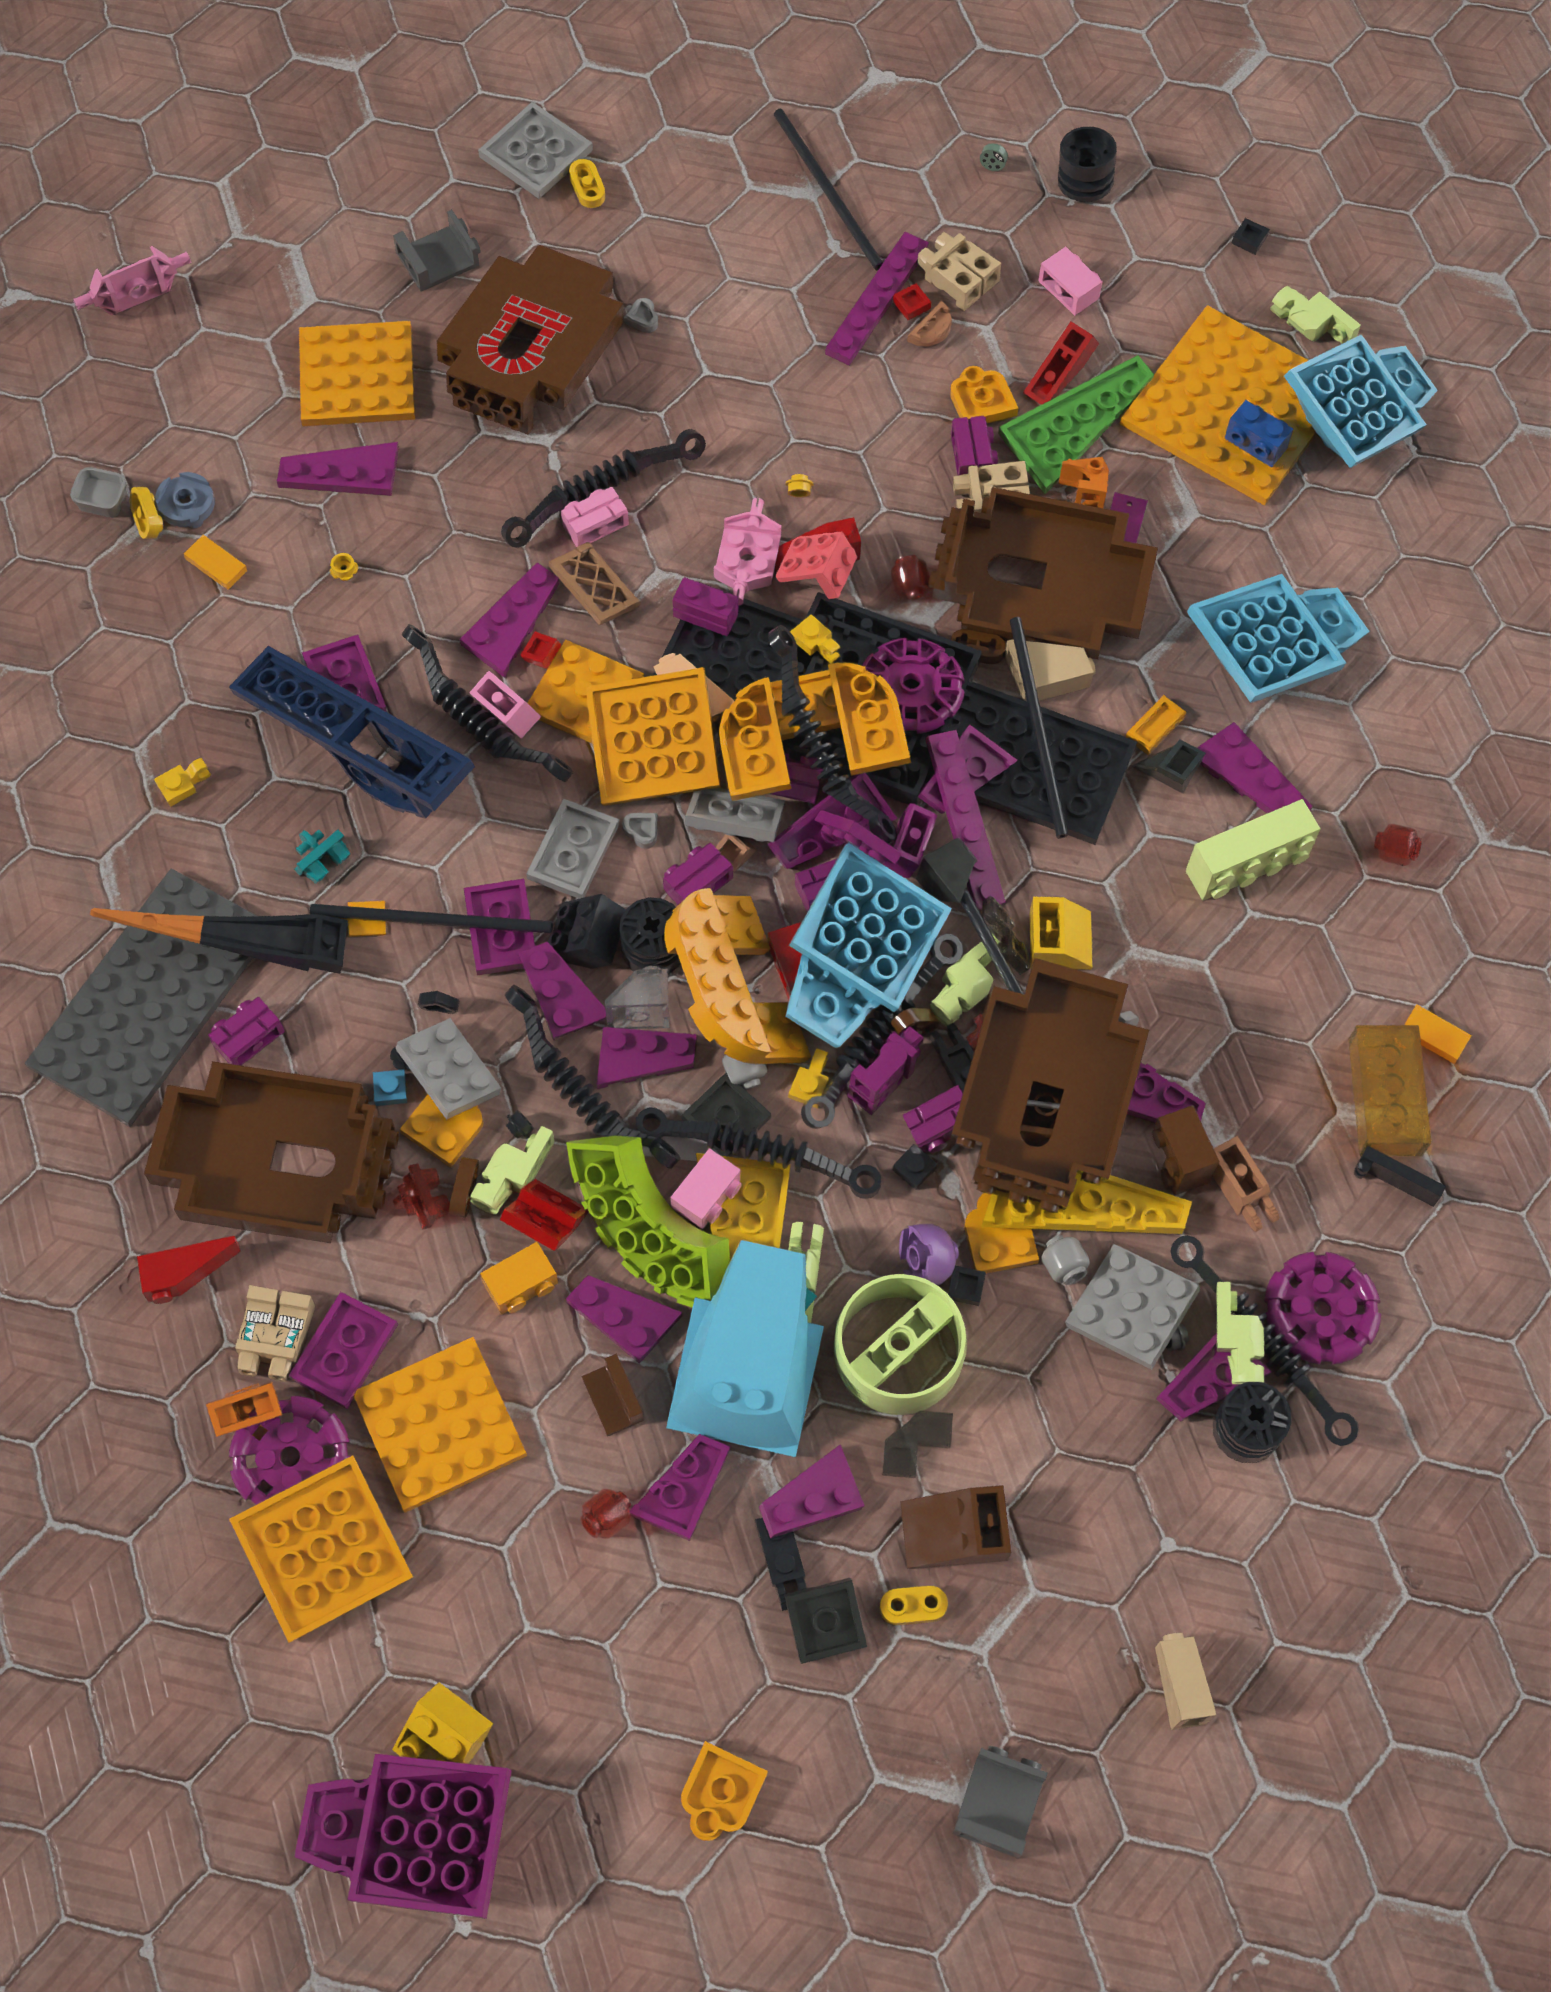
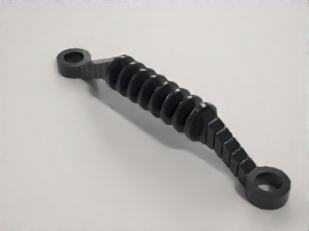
M687 429L679 434L675 444L630 452L626 449L622 452L624 461L618 455H614L612 457L614 466L608 460H604L602 462L604 471L598 465H594V476L588 470H584V481L578 475H574V486L568 480L563 481L564 491L558 485L552 486V491L525 519L515 516L505 521L501 529L502 537L512 547H523L530 541L532 534L542 523L549 519L551 515L564 510L565 506L569 504L568 501L579 502L578 496L583 500L589 498L588 491L592 493L598 489V486L605 490L609 488L608 481L614 487H617L619 485L618 476L624 482L629 480L628 471L632 476L637 477L640 475L641 470L651 466V464L674 460V458L697 459L705 450V439L697 431ZM695 438V446L691 450L686 451L687 442ZM522 526V533L516 538H511L513 529Z
M407 625L401 634L410 644L420 650L433 701L437 705H442V709L445 712H450V717L458 720V724L461 727H466V732L470 735L475 734L474 739L477 742H482V746L486 750L491 749L490 754L494 758L500 757L543 764L557 779L563 782L568 781L573 771L566 763L553 754L524 748L511 732L506 733V728L503 725H498L497 719L494 717L490 718V713L487 710H482V706L478 702L474 703V698L471 695H466V691L463 688H458V684L443 673L431 639L415 626Z
M782 625L776 627L769 632L768 638L774 651L782 657L783 703L781 713L783 717L794 716L788 723L789 727H800L794 733V737L804 736L806 738L799 747L801 749L811 748L805 755L806 759H817L811 766V769L822 768L823 771L816 778L818 781L828 780L822 788L823 792L868 819L871 833L887 844L897 838V832L891 819L856 793L849 774L839 776L838 773L844 768V764L833 765L832 762L839 756L838 753L827 754V751L833 746L832 742L821 743L827 732L816 733L815 730L822 724L821 721L810 722V719L816 714L815 710L804 711V708L810 701L805 697L799 686L796 641L786 627Z
M943 934L937 937L930 949L931 959L917 973L899 1008L893 1012L881 1004L883 1010L875 1009L873 1012L875 1018L867 1019L866 1024L869 1028L861 1027L859 1030L861 1037L854 1036L851 1041L854 1047L847 1045L844 1049L847 1056L839 1055L836 1058L839 1068L822 1096L812 1097L803 1104L801 1116L807 1126L813 1129H820L828 1126L835 1117L834 1103L849 1082L852 1071L859 1064L864 1068H868L871 1065L868 1058L876 1059L878 1057L876 1049L880 1050L885 1044L883 1039L887 1040L892 1034L891 1031L895 1032L891 1024L892 1019L907 1009L916 1008L913 999L942 966H949L960 960L963 954V946L958 937L953 934ZM942 942H946L952 947L953 955L951 958L942 955L940 951ZM814 1104H819L825 1111V1117L822 1121H817L812 1117L811 1108Z
M512 985L505 993V997L513 1007L524 1014L532 1057L534 1058V1069L538 1073L546 1071L544 1080L546 1082L554 1080L552 1088L555 1091L562 1089L560 1097L563 1100L570 1098L568 1102L569 1107L575 1108L579 1106L576 1112L579 1117L588 1114L585 1119L587 1126L597 1122L593 1128V1132L597 1136L641 1137L642 1146L648 1147L651 1154L661 1164L672 1169L681 1160L676 1150L660 1137L629 1128L616 1110L607 1113L611 1104L608 1101L599 1104L602 1095L599 1092L591 1095L594 1086L591 1083L583 1086L586 1078L583 1075L575 1077L578 1069L575 1066L567 1068L569 1060L566 1057L559 1059L561 1051L551 1045L546 1039L535 1001L523 989Z
M652 1107L643 1109L636 1117V1129L655 1137L695 1138L707 1142V1148L713 1149L717 1141H720L721 1152H725L729 1145L732 1144L733 1155L735 1156L738 1155L743 1147L745 1148V1157L747 1159H750L754 1151L758 1153V1162H762L765 1156L769 1154L770 1165L773 1166L779 1157L782 1158V1167L784 1169L788 1167L791 1161H794L795 1172L800 1173L802 1168L819 1171L831 1178L834 1177L835 1180L848 1185L853 1194L859 1198H872L878 1194L881 1188V1175L875 1167L871 1165H860L855 1169L844 1167V1165L824 1155L821 1156L816 1151L813 1152L812 1149L808 1148L807 1141H803L799 1148L796 1149L795 1140L792 1137L785 1146L782 1144L781 1134L777 1135L774 1142H770L769 1131H766L762 1138L759 1139L758 1129L755 1127L748 1136L746 1135L744 1124H741L737 1132H733L732 1121H729L726 1127L721 1129V1119L717 1117L714 1118L713 1122L698 1121V1123L697 1121L667 1120L662 1110ZM649 1118H656L661 1124L656 1130L648 1131L643 1127V1123ZM868 1175L874 1179L875 1183L870 1188H862L856 1181L860 1176Z
M1189 1235L1177 1238L1170 1250L1173 1261L1180 1267L1193 1268L1216 1293L1217 1282L1224 1281L1204 1261L1205 1251L1201 1241ZM1185 1243H1192L1196 1248V1256L1191 1261H1184L1179 1256V1249ZM1244 1292L1237 1296V1311H1231V1314L1253 1315L1258 1305L1255 1303L1246 1307L1244 1304L1248 1300L1249 1295L1247 1292ZM1265 1313L1258 1316L1261 1323L1267 1317ZM1274 1323L1263 1327L1264 1355L1268 1353L1271 1355L1266 1365L1270 1367L1278 1363L1280 1366L1275 1375L1277 1377L1286 1373L1289 1375L1284 1386L1289 1388L1295 1384L1300 1388L1301 1392L1325 1420L1324 1429L1329 1441L1339 1446L1353 1443L1359 1434L1357 1420L1348 1413L1336 1412L1331 1407V1404L1325 1400L1326 1398L1320 1394L1321 1392L1306 1375L1312 1368L1310 1364L1298 1367L1297 1364L1302 1355L1299 1353L1290 1357L1288 1354L1293 1345L1291 1343L1283 1347L1279 1345L1284 1335L1282 1333L1274 1337L1270 1335L1275 1328ZM1339 1419H1344L1351 1425V1434L1345 1439H1340L1333 1433V1424Z

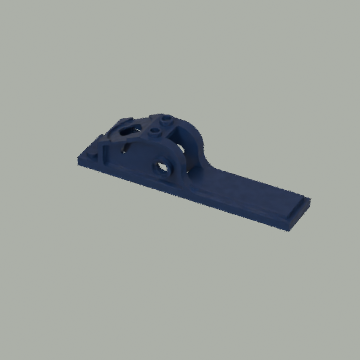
M267 646L229 686L232 693L325 748L338 761L345 773L357 786L395 811L409 812L426 819L475 767L471 759L270 646ZM365 727L368 728L378 744L391 757L401 763L394 772L386 764L368 754L360 753L351 746L350 743Z

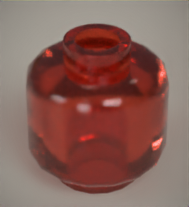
M907 555L895 561L890 574L896 594L907 596L908 600H916L923 597L924 591L929 588L930 580L925 560L917 558V555Z
M1389 824L1384 832L1379 831L1377 833L1374 848L1379 850V857L1382 861L1407 866L1411 861L1418 859L1422 838L1418 837V833L1414 828Z
M604 1488L582 1505L581 1524L592 1537L609 1539L629 1524L631 1518L629 1508L631 1503L623 1492H615L612 1489Z

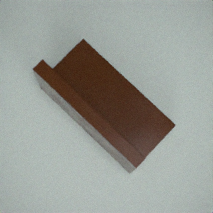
M617 1353L605 1358L606 1366L581 1376L607 1437L644 1421L643 1411Z

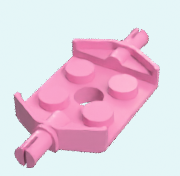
M151 246L150 249L153 256L139 260L132 265L115 270L103 277L99 270L96 269L89 287L90 291L87 294L74 298V303L78 310L94 304L95 307H100L110 315L117 314L169 292L174 276L177 273L176 269L191 263L190 257L185 252L173 258H168L167 255Z
M757 498L752 500L750 512L724 519L723 536L717 563L714 566V577L716 580L733 588V595L738 596V605L743 604L744 594L749 590L771 585L778 554L781 525L762 514L764 501L760 498L758 507ZM746 554H750L755 557L753 560L745 561L741 559V557Z

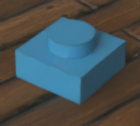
M405 1070L373 1072L374 1102L376 1106L407 1103Z

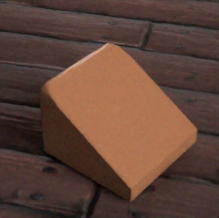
M725 834L716 846L721 855L732 864L733 873L757 850L745 838L738 835L729 836Z

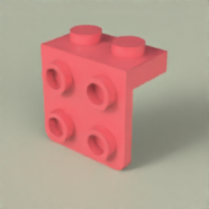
M843 532L800 536L792 541L776 574V578L779 582L816 578L828 599L839 598L857 559V555Z

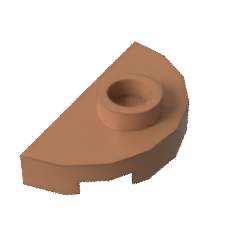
M941 301L908 335L907 342L916 346L928 347L939 344L946 339L951 331L952 323L949 307Z

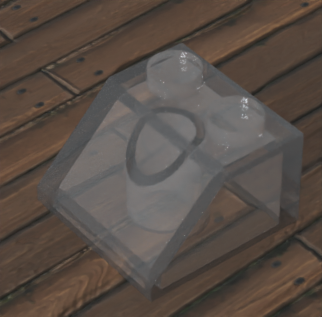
M648 966L643 968V970H635L605 999L607 1027L624 1029L670 1028L668 969Z

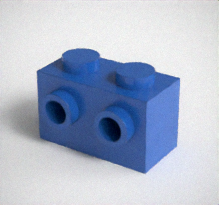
M1245 400L1230 418L1225 439L1268 466L1273 467L1287 450L1293 428L1288 426L1283 420H1279L1265 412L1260 406Z

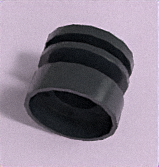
M1080 127L1071 130L1063 137L1059 152L1058 186L1068 198L1079 202H1093L1102 199L1110 193L1114 185L1117 145L1111 134L1097 127Z
M648 897L634 902L625 910L621 917L619 931L624 961L633 972L643 977L658 978L668 975L681 964L678 954H668L665 944L664 932L666 921L671 918L673 910L676 908L673 903L662 898Z
M1263 1382L1240 1384L1225 1397L1217 1409L1213 1419V1436L1218 1447L1229 1458L1241 1463H1257L1267 1459L1287 1436L1291 1426V1409L1286 1398L1273 1386ZM1251 1415L1252 1417L1258 1415L1261 1420L1251 1421L1249 1419V1416Z

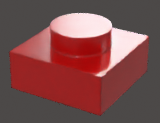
M917 283L893 295V303L907 320L931 309L932 302Z
M535 631L520 656L528 663L548 669L562 645L556 638Z

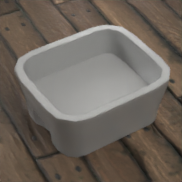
M86 467L78 473L71 489L70 497L83 512L114 518L120 513L121 503L127 496L126 479L123 475L116 472Z

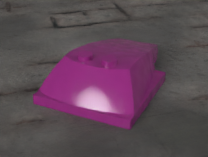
M375 1754L372 1772L367 1779L356 1781L353 1779H340L308 1784L294 1857L323 1870L350 1878L351 1884L348 1901L487 1919L512 1770L502 1767Z

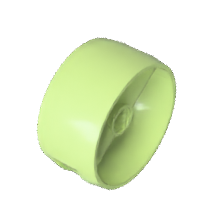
M887 1275L862 1286L843 1307L835 1328L833 1345L835 1365L846 1388L865 1406L890 1415L914 1414L935 1405L955 1385L965 1360L967 1334L958 1307L952 1298L939 1286L913 1275ZM900 1297L918 1301L913 1308L849 1364L843 1349L842 1335L847 1324L858 1311L870 1303L885 1298ZM948 1325L955 1341L957 1358L954 1367L943 1380L929 1389L912 1394H894L877 1389L901 1365L910 1362L914 1354L944 1326ZM896 1339H902L908 1344V1348L902 1351L896 1350L891 1345V1342Z

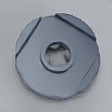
M192 472L179 473L180 477L172 480L170 477L165 479L159 485L155 495L158 511L162 519L178 527H189L192 529L200 527L203 521L210 516L215 506L214 493L208 481L203 476ZM186 496H190L191 501L183 504L179 501L180 498L185 499Z

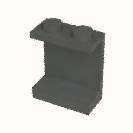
M452 209L447 211L449 226L411 243L403 231L393 235L396 254L421 292L479 266L478 254L481 253L480 246L474 237L470 238L464 220L462 218L458 219Z
M989 1746L988 1750L981 1748L952 1834L1019 1859L1023 1854L1026 1844L1025 1838L1042 1784L1046 1780L1048 1773L1040 1770L1042 1765L1035 1761L1022 1758L1021 1762L1007 1758L1009 1753L998 1747Z

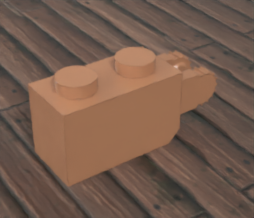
M1236 1136L1213 1148L1220 1161L1213 1174V1178L1237 1216L1242 1214L1255 1232L1262 1229L1263 1226L1254 1207L1259 1205L1270 1222L1274 1223L1279 1220L1278 1211L1268 1196L1271 1192L1269 1184L1239 1137Z

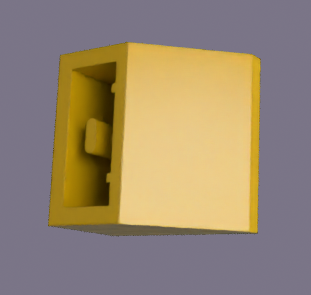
M1033 897L1029 912L1030 968L1034 959L1037 958L1072 969L1092 970L1091 911L1064 897Z
M438 1682L416 1703L392 1750L402 1757L468 1764L482 1746L494 1723Z

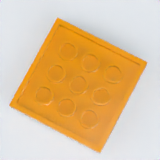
M411 321L299 327L302 427L415 420Z
M703 667L585 687L600 798L603 806L721 787L706 675Z
M474 1337L357 1389L354 1394L355 1401L404 1513L527 1456Z
M353 1455L229 1519L288 1643L413 1578Z

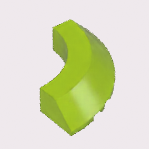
M608 1136L566 1142L574 1183H579L585 1199L581 1203L584 1209H588L591 1216H593L594 1221L598 1225L595 1230L607 1248L613 1246L624 1258L621 1264L637 1279L642 1277L646 1282L654 1286V1291L658 1294L665 1293L677 1299L676 1303L692 1308L695 1297L711 1301L713 1296L716 1295L730 1263L729 1239L715 1236L696 1228L670 1207L657 1189L649 1173L642 1149L641 1137Z

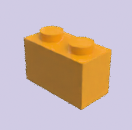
M538 1242L531 1244L480 1273L482 1282L501 1315L506 1312L515 1313L526 1305V1301L536 1295L543 1297L554 1290V1285L558 1284L557 1274Z

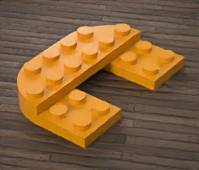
M853 663L828 664L829 670L798 676L799 686L805 697L810 701L804 708V711L815 710L816 714L810 719V722L821 721L822 723L815 730L816 733L841 728L851 776L911 763L898 701L893 689L880 675L876 676L866 671L864 666ZM769 677L749 684L736 694L737 699L723 713L719 737L732 801L792 789L782 740L795 738L794 733L800 727H789L788 723L794 716L783 717L781 713L783 703L782 680L770 682Z
M711 888L699 889L688 895L673 910L671 918L666 921L664 934L668 954H678L695 1001L688 1010L700 1032L709 1042L714 1039L718 1045L727 1048L724 1054L741 1062L750 1064L806 1062L811 1058L801 1028L798 1024L785 1017L788 1002H753L736 955H764L771 949L751 896L713 895Z

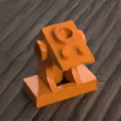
M1103 457L1079 460L1068 459L1062 462L1058 484L1077 488L1075 503L1104 508L1109 469Z
M273 1382L261 1386L257 1383L227 1393L224 1398L206 1404L216 1437L283 1414ZM255 1408L257 1415L250 1417L248 1413ZM260 1425L253 1433V1436L261 1440L268 1430Z

